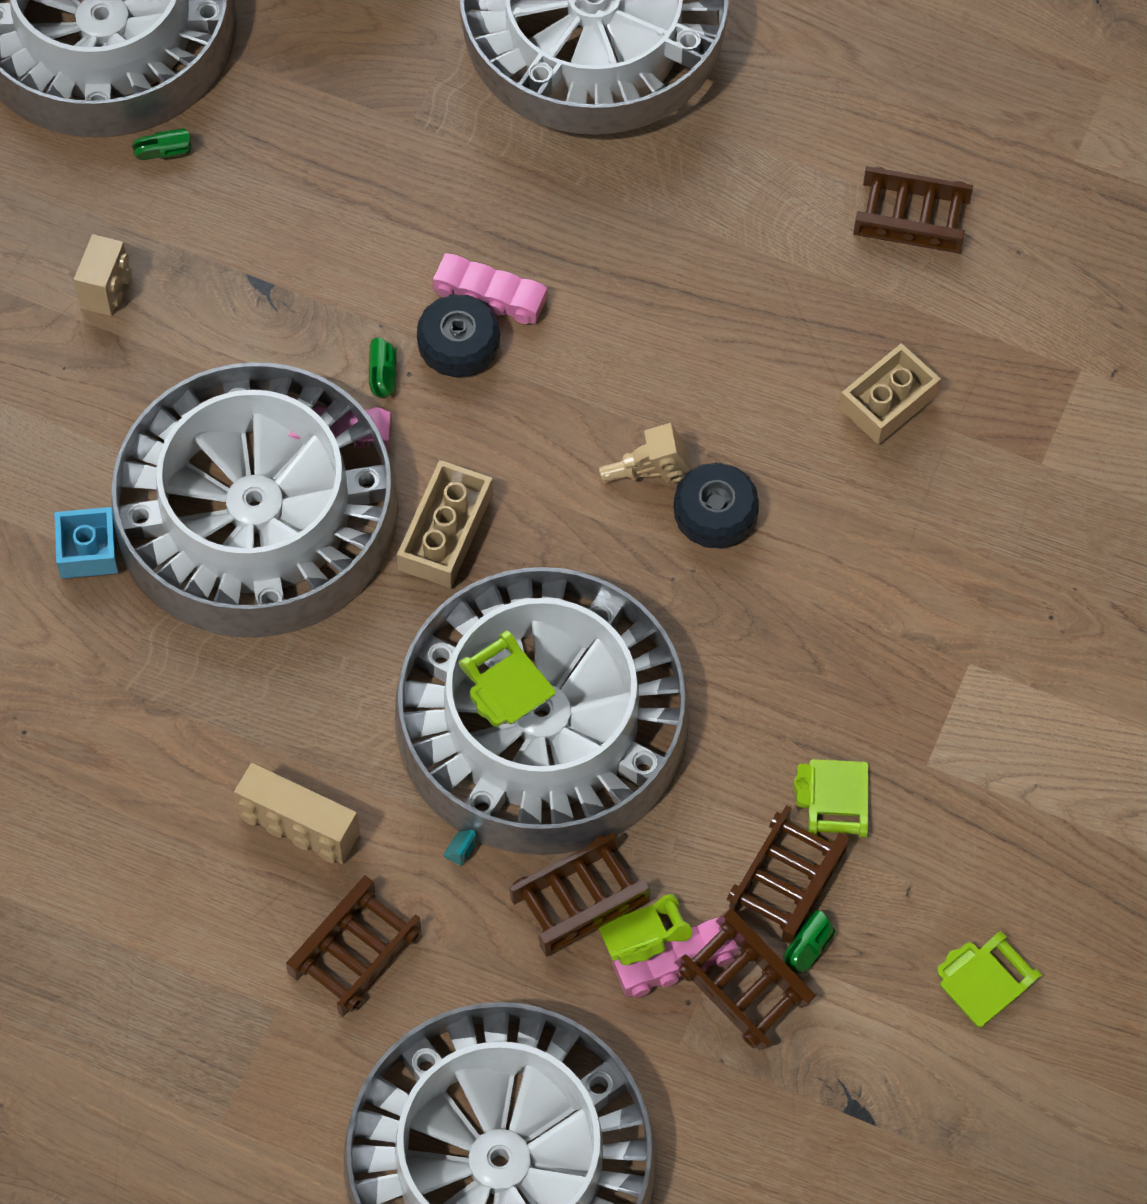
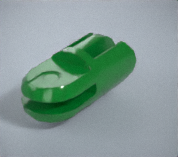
M181 128L156 132L155 135L137 138L132 144L133 154L140 160L159 157L165 159L167 157L188 154L191 151L190 134L188 130Z
M374 338L369 345V386L371 392L378 398H385L394 393L396 379L397 348L382 338Z
M815 911L811 914L785 951L783 961L794 973L800 974L807 971L836 933V930L822 911Z

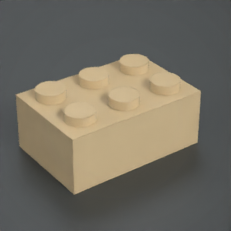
M901 343L842 391L839 409L879 445L938 396L941 378Z

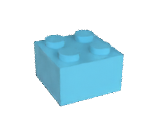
M112 507L54 512L56 563L61 579L118 574L117 540L114 532Z

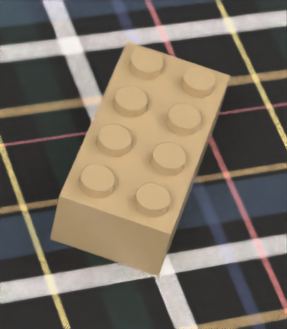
M439 460L397 553L398 570L452 588L493 495L492 477Z
M252 762L234 791L238 814L244 822L250 825L257 823L265 827L267 832L275 837L281 838L284 836L292 840V843L302 850H308L309 848L317 852L327 862L334 863L336 861L343 865L360 836L357 812Z

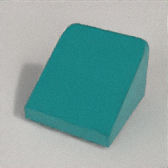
M472 829L458 832L443 856L459 866L463 865L477 844L476 832Z

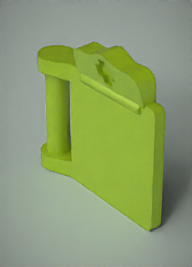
M508 630L501 633L497 641L473 657H465L459 661L462 671L476 684L470 690V699L475 703L477 713L481 717L488 719L491 725L495 727L502 725L504 722L510 725L514 724L554 697L556 693L552 685L522 651L516 639ZM504 649L511 653V655L482 674L477 669V667Z
M812 759L809 764H799L792 788L796 795V805L800 808H809L808 831L817 835V832H840L858 834L859 838H868V763ZM817 814L859 816V822L817 820Z
M673 894L664 895L653 905L625 914L600 927L599 932L613 961L619 960L622 965L646 961L652 956L664 952L666 949L664 943L669 941L684 942L691 938L693 934L692 928L688 922H684L678 909L679 902L676 896ZM658 914H668L673 927L667 932Z
M1002 931L995 934L980 949L973 943L968 942L960 949L950 951L946 960L937 968L938 976L942 979L940 987L978 1028H982L1043 976L1037 969L1033 970L1006 941L1008 937ZM997 948L1024 977L1020 983L991 954L993 950Z

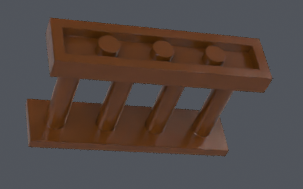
M866 166L863 185L871 188L866 212L857 211L853 235L961 254L965 230L957 229L961 204H970L973 185L962 181L953 182L886 170L882 167ZM881 189L897 191L893 217L876 214ZM908 193L924 196L919 222L903 219ZM935 198L951 201L946 227L930 224Z
M786 805L782 813L776 812L769 825V828L772 829L740 885H733L727 900L730 902L729 909L732 908L735 912L739 905L742 904L778 923L783 930L781 941L790 945L805 924L847 851L850 837L839 832L834 841L831 839L826 841L790 822L792 807ZM782 831L820 850L822 855L825 856L821 865L817 863L812 865L776 846L775 843ZM768 855L807 875L808 880L811 881L807 889L801 888L799 890L761 870ZM754 879L793 899L794 904L797 905L792 914L789 912L784 914L748 895L747 891Z
M614 832L607 836L597 837L585 848L530 877L519 878L514 882L513 886L509 887L512 903L515 905L525 900L542 927L543 931L539 934L540 948L546 957L651 901L650 887L645 879L632 882L613 854V852L618 850L617 836ZM602 858L622 888L621 891L612 896L604 894L587 867ZM577 872L595 900V904L585 910L578 908L561 881ZM551 886L569 914V918L559 924H553L535 895Z
M364 875L286 962L287 972L295 980H298L303 974H309L340 999L337 1002L338 1014L344 1017L349 1010L353 1012L360 1005L363 999L362 995L408 943L412 945L421 934L420 917L415 914L406 923L375 899L374 881ZM361 908L370 909L399 932L389 945L385 944L355 920V915ZM342 930H349L380 954L369 967L365 966L336 943V937ZM322 952H329L360 976L349 990L316 965V959Z
M730 908L716 920L720 925V931L692 959L687 954H684L674 963L679 967L678 972L688 982L693 981L743 1033V1040L750 1047H757L758 1050H761L771 1043L764 1034L792 1005L799 1008L808 1005L816 995L746 922ZM728 939H734L741 947V953L712 981L700 968ZM755 961L762 969V976L733 1003L721 990L749 962ZM771 983H776L784 991V997L755 1026L743 1012Z

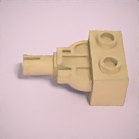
M672 423L644 430L646 444L638 447L630 454L626 453L623 455L622 461L599 467L601 479L604 483H608L624 477L634 481L641 477L661 476L665 483L680 482L685 474L691 470L687 446Z

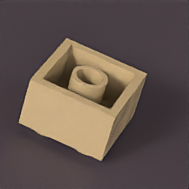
M95 234L91 235L73 279L81 309L112 316L115 307L120 306L123 286L129 283L132 269L128 265L129 255L125 251L124 242Z

